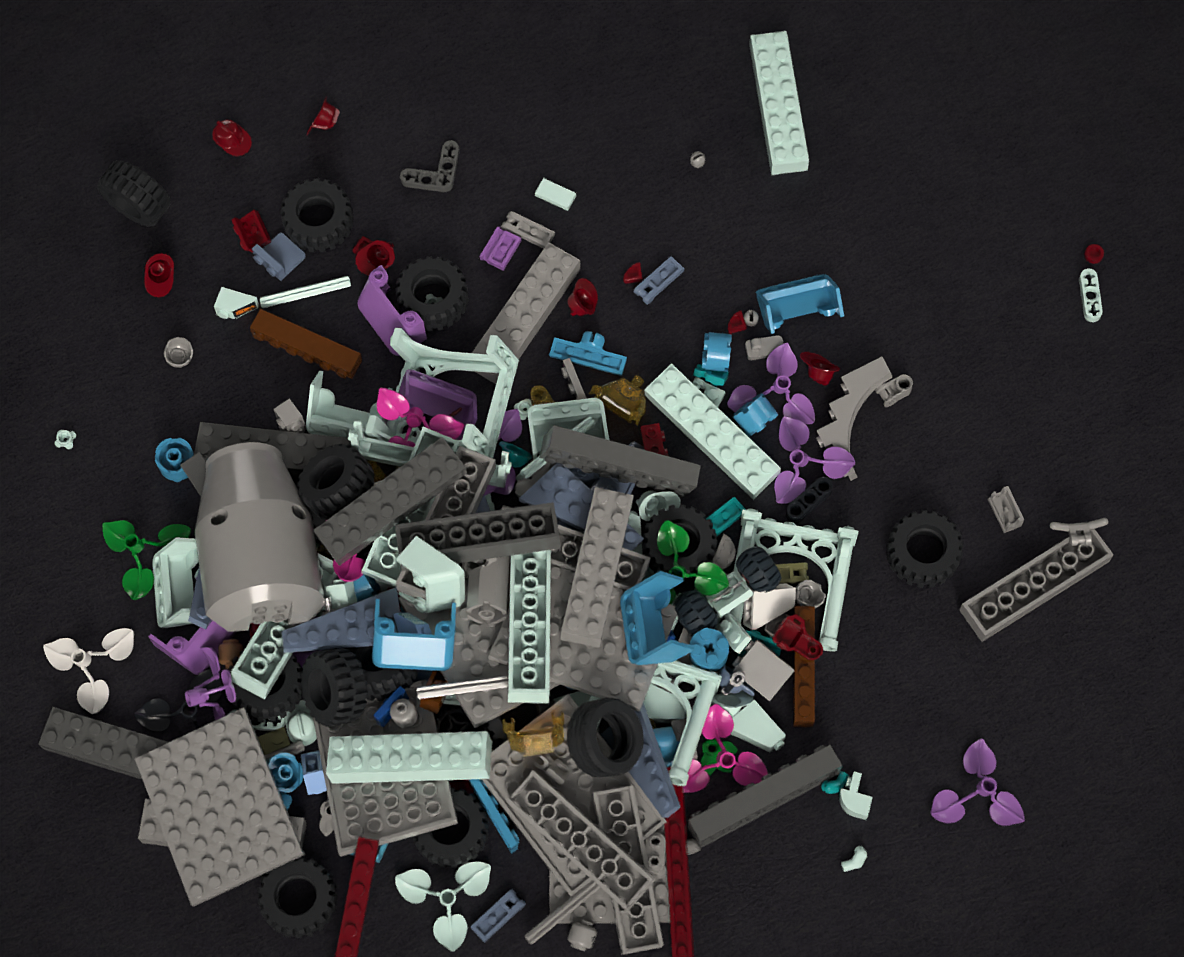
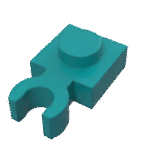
M697 364L693 375L699 378H706L705 381L713 385L723 386L729 372L705 370L701 364Z

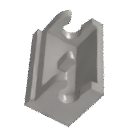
M1004 487L999 493L993 492L988 501L1003 533L1021 527L1024 518L1009 487Z

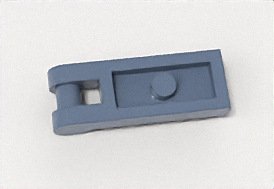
M670 256L634 289V293L637 296L640 295L648 305L662 290L684 272V268ZM647 287L651 289L649 293L645 290Z
M513 889L509 890L471 926V929L484 943L526 905L523 899L520 900L516 896L517 893ZM508 901H511L514 905L511 909L506 905Z

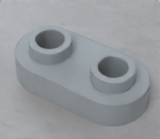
M653 832L645 841L649 872L652 874L661 872L665 865L666 840L658 832ZM658 839L660 843L653 845L652 840ZM657 859L659 863L652 865L651 860Z

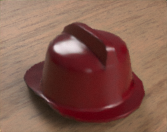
M326 97L307 135L312 128L327 130L335 125L340 112L333 105L326 102Z
M232 120L217 121V125L212 133L216 144L230 155L241 156L246 154L252 144L250 135Z
M376 240L362 248L356 256L358 269L363 274L370 275L380 265L384 269L390 267L395 260L394 244L383 240Z
M155 254L145 263L144 283L150 295L163 297L172 289L174 262L167 254Z
M584 278L577 280L574 291L567 300L571 308L570 315L584 316L586 314H594L598 295L594 285L589 280Z
M802 352L800 354V358L808 364L809 377L819 384L828 385L834 373L840 370L838 366L832 364L821 355L812 352Z

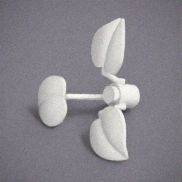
M122 628L108 633L102 641V647L107 650L105 652H85L79 649L76 642L70 638H62L43 645L48 661L56 669L61 671L69 670L74 663L85 672L90 683H84L79 687L77 700L91 714L99 712L109 698V687L103 680L94 682L93 677L86 668L91 663V656L109 654L116 661L126 659L133 650L134 631Z

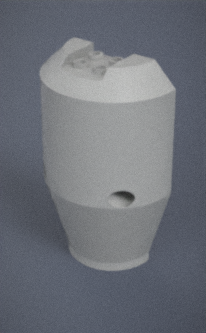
M257 442L234 444L214 452L205 463L206 474L195 527L206 616L228 632L249 630L250 623L261 624L267 621L278 623L287 620L288 627H295L313 620L324 608L325 598L312 516L306 504L298 495L297 487L283 462L282 453L272 445Z

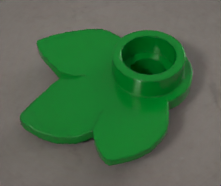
M708 739L703 743L702 751L704 756L701 760L702 767L717 762L716 757L721 748L716 739ZM728 741L722 742L726 751L733 755L738 752L733 743ZM714 746L716 750L710 752L708 748ZM719 766L705 769L704 771L708 775H711L716 769L721 772L730 773L733 767L724 768Z

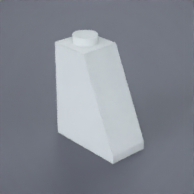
M783 583L765 593L766 591L758 592L751 589L754 595L744 601L743 625L756 630L794 608L796 588Z

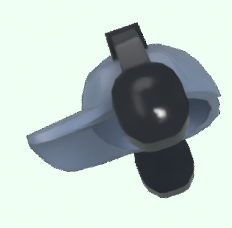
M732 664L730 667L724 665L718 674L722 676L719 692L727 696L729 693L736 694L744 691L754 697V688L745 682L744 672L741 670L733 672L734 666Z

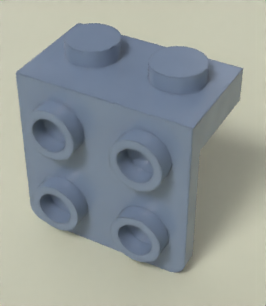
M279 233L263 249L258 244L252 248L254 260L259 265L265 266L268 273L273 277L276 276L280 281L306 257L305 253L283 233Z

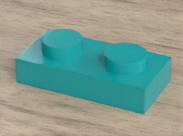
M733 497L706 518V520H711L716 536H718L740 519L742 511L746 509Z

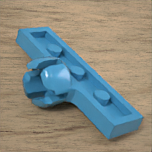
M585 331L580 343H573L554 337L549 354L550 357L560 360L570 358L571 362L619 376L623 375L627 357L604 351L605 339L601 334L596 333L592 342L594 334L591 331Z

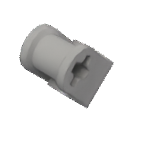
M903 374L880 385L875 392L880 394L884 401V406L889 407L911 393L913 380L910 376ZM905 383L909 387L901 388L899 384Z

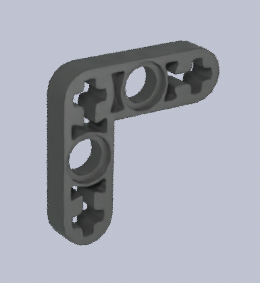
M447 141L443 144L438 172L410 168L404 169L400 174L402 185L439 192L450 191L454 184L458 163V144L455 141ZM450 147H453L454 150H452L451 157H449L448 150ZM451 163L453 167L450 170H445L443 165ZM408 175H411V178L407 181L406 178ZM444 175L447 176L448 182L445 184V186L442 185V182H444ZM424 177H430L432 179L431 182L428 184L422 183L421 180Z

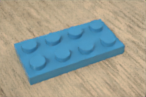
M469 779L472 789L511 853L518 850L519 838L514 830L510 831L507 827L509 826V821L505 814L498 812L497 809L499 807L493 795H488L487 786L481 779Z

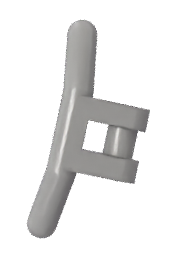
M1101 518L1091 522L1072 524L1051 522L1050 528L1069 532L1071 546H1077L1078 543L1090 545L1092 543L1090 530L1107 525L1108 519ZM1082 531L1083 535L1077 536L1076 532Z

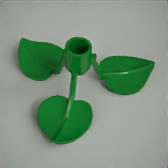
M120 520L103 523V536L108 547L116 552H122L128 548L137 562L138 569H129L124 574L122 580L123 588L132 600L144 597L154 584L153 572L150 569H142L141 562L137 556V553L143 550L144 544L165 547L176 537L190 538V527L182 524L166 526L158 534L161 541L158 543L146 540L145 538L140 539L135 535L134 526L128 521Z
M669 520L665 521L658 533L657 546L665 556L674 553V567L670 569L669 574L683 579L685 577H697L694 582L695 588L703 595H714L729 586L727 575L714 563H701L698 566V573H687L684 566L678 565L677 552H683L687 549L689 535L681 526ZM673 588L670 589L671 599L669 604H672L676 597V591Z

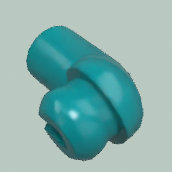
M841 771L836 780L824 781L821 789L827 794L839 793L841 788L843 789L849 775Z

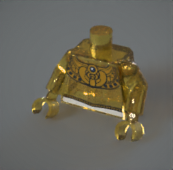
M635 375L631 382L621 378L619 381L614 380L602 386L594 385L589 392L590 395L592 393L596 394L595 398L598 399L602 396L601 401L604 407L630 424L635 420V424L638 425L640 419L646 413V399L644 398V391L640 389L644 380Z
M561 711V715L555 717L554 712L551 714L554 727L519 732L514 731V718H511V723H506L505 719H503V731L507 733L511 749L518 751L524 756L553 753L556 747L564 742L563 724L565 720L563 712Z

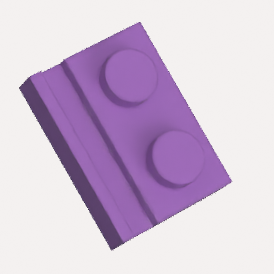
M497 226L482 251L480 260H484L488 264L504 271L519 246L521 238Z

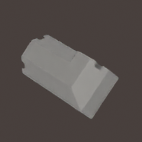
M510 556L463 562L462 568L469 574L467 618L477 623H484V620H490V624L506 620Z

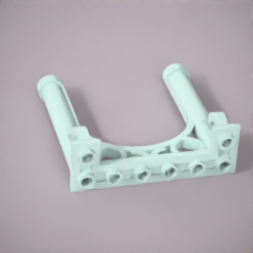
M743 510L741 518L742 529L736 561L743 551L754 547V544H756V547L763 548L768 555L790 552L803 555L814 561L823 570L828 582V594L818 641L822 644L823 650L837 651L838 641L836 640L852 549L855 546L858 531L848 526L839 527L838 533H834L830 529L817 530L809 525L801 527L796 526L792 522L779 523L771 518L763 520L761 519L762 513H759L758 510ZM762 536H771L776 540V544L767 549L760 543V538ZM780 536L792 538L791 541L783 542V545L780 546ZM802 540L815 542L811 547V551L808 550V546L802 543ZM818 546L828 547L831 549L832 554L821 559L816 554L815 549ZM835 559L833 573L831 574L826 563ZM735 561L734 571L738 574L740 578H742L737 570ZM744 602L730 611L740 625Z
M679 660L670 663H659L651 683L673 693L685 709L686 725L672 767L669 770L672 784L685 786L689 778L688 771L714 695H717L722 676L714 671H705L695 665L681 663ZM666 674L677 677L674 681V684L671 683L672 679H670ZM680 682L690 683L694 686V690L683 693L678 684ZM591 695L589 701L599 700L601 698ZM697 696L693 709H691L688 699Z

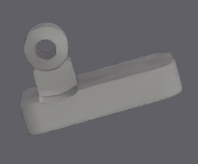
M777 335L746 341L747 358L749 360L768 358L769 354L776 347L784 344L782 337Z

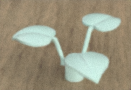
M483 862L464 864L455 874V879L460 886L453 891L445 889L441 893L427 890L431 885V879L421 869H412L395 877V881L400 894L411 903H422L427 893L438 896L440 903L447 906L448 917L442 916L438 918L434 924L433 932L435 938L450 951H455L463 943L467 933L465 918L460 914L451 916V905L456 900L455 894L462 888L470 896L482 894L489 884L491 866Z

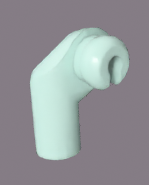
M862 846L854 849L855 854L851 860L841 862L843 872L862 867L867 858V852Z

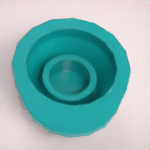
M503 441L499 443L502 451L509 452V462H512L511 467H521L532 459L530 453L516 445Z

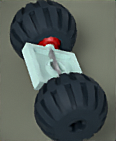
M751 547L741 553L736 561V567L742 578L733 571L727 575L729 581L727 588L714 595L704 596L698 590H688L676 598L673 605L675 606L677 618L692 637L703 628L715 629L718 618L712 607L720 616H723L754 595L751 589L758 592L766 591L765 593L773 591L779 585L781 574L763 548Z

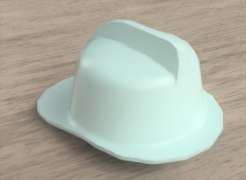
M647 491L636 500V504L638 505L641 519L650 521V518L654 514L657 516L658 511L662 508L665 511L671 505L679 508L680 498L671 491Z
M740 691L736 694L729 693L727 696L723 694L714 695L711 703L713 705L719 704L733 718L740 712L741 707L749 705L753 701V697L744 691Z
M301 700L299 704H295V709L292 713L286 712L285 723L290 740L293 743L301 740L304 746H308L317 739L313 717L305 706L306 702Z

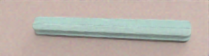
M344 276L260 297V305L262 308L350 287L351 283L349 277Z
M587 417L572 430L585 433L595 425V421L592 417ZM539 455L524 467L520 473L527 479L548 462L545 459L539 458Z

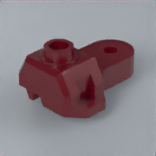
M797 614L786 617L772 636V641L776 643V646L786 651L794 650L807 660H816L823 654L822 644L806 633L805 621ZM796 619L798 622H800V624H797L793 620Z

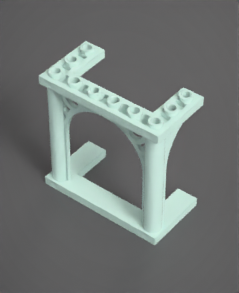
M395 328L390 338V346L405 360L396 392H399L403 376L408 369L419 372L420 368H424L426 375L432 377L448 370L499 373L483 434L474 424H466L462 440H457L459 441L458 447L460 445L493 458L519 362L517 357L497 335H490L486 350L487 354H475L430 348L413 341L402 328ZM370 415L365 426V433L371 439L386 442L393 436H400L404 439L406 433L402 434L404 426L408 425L406 417L401 418L399 416L398 420H388L385 424L378 416ZM418 427L412 428L407 441H412L416 444L421 432Z

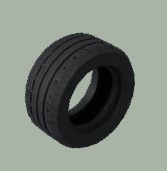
M606 698L586 702L575 710L568 723L567 746L572 760L580 770L592 777L617 776L627 773L638 762L643 749L644 734L637 714L627 703L616 698ZM602 718L610 725L614 737L613 750L608 758L601 752L597 741V726Z

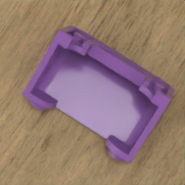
M380 265L370 273L359 296L358 307L390 352L400 356L390 346V338L393 335L394 329L402 328L413 341L420 344L427 339L424 321L414 311H407L402 315L397 312L386 297L387 292L391 289L387 284L388 274L383 266Z

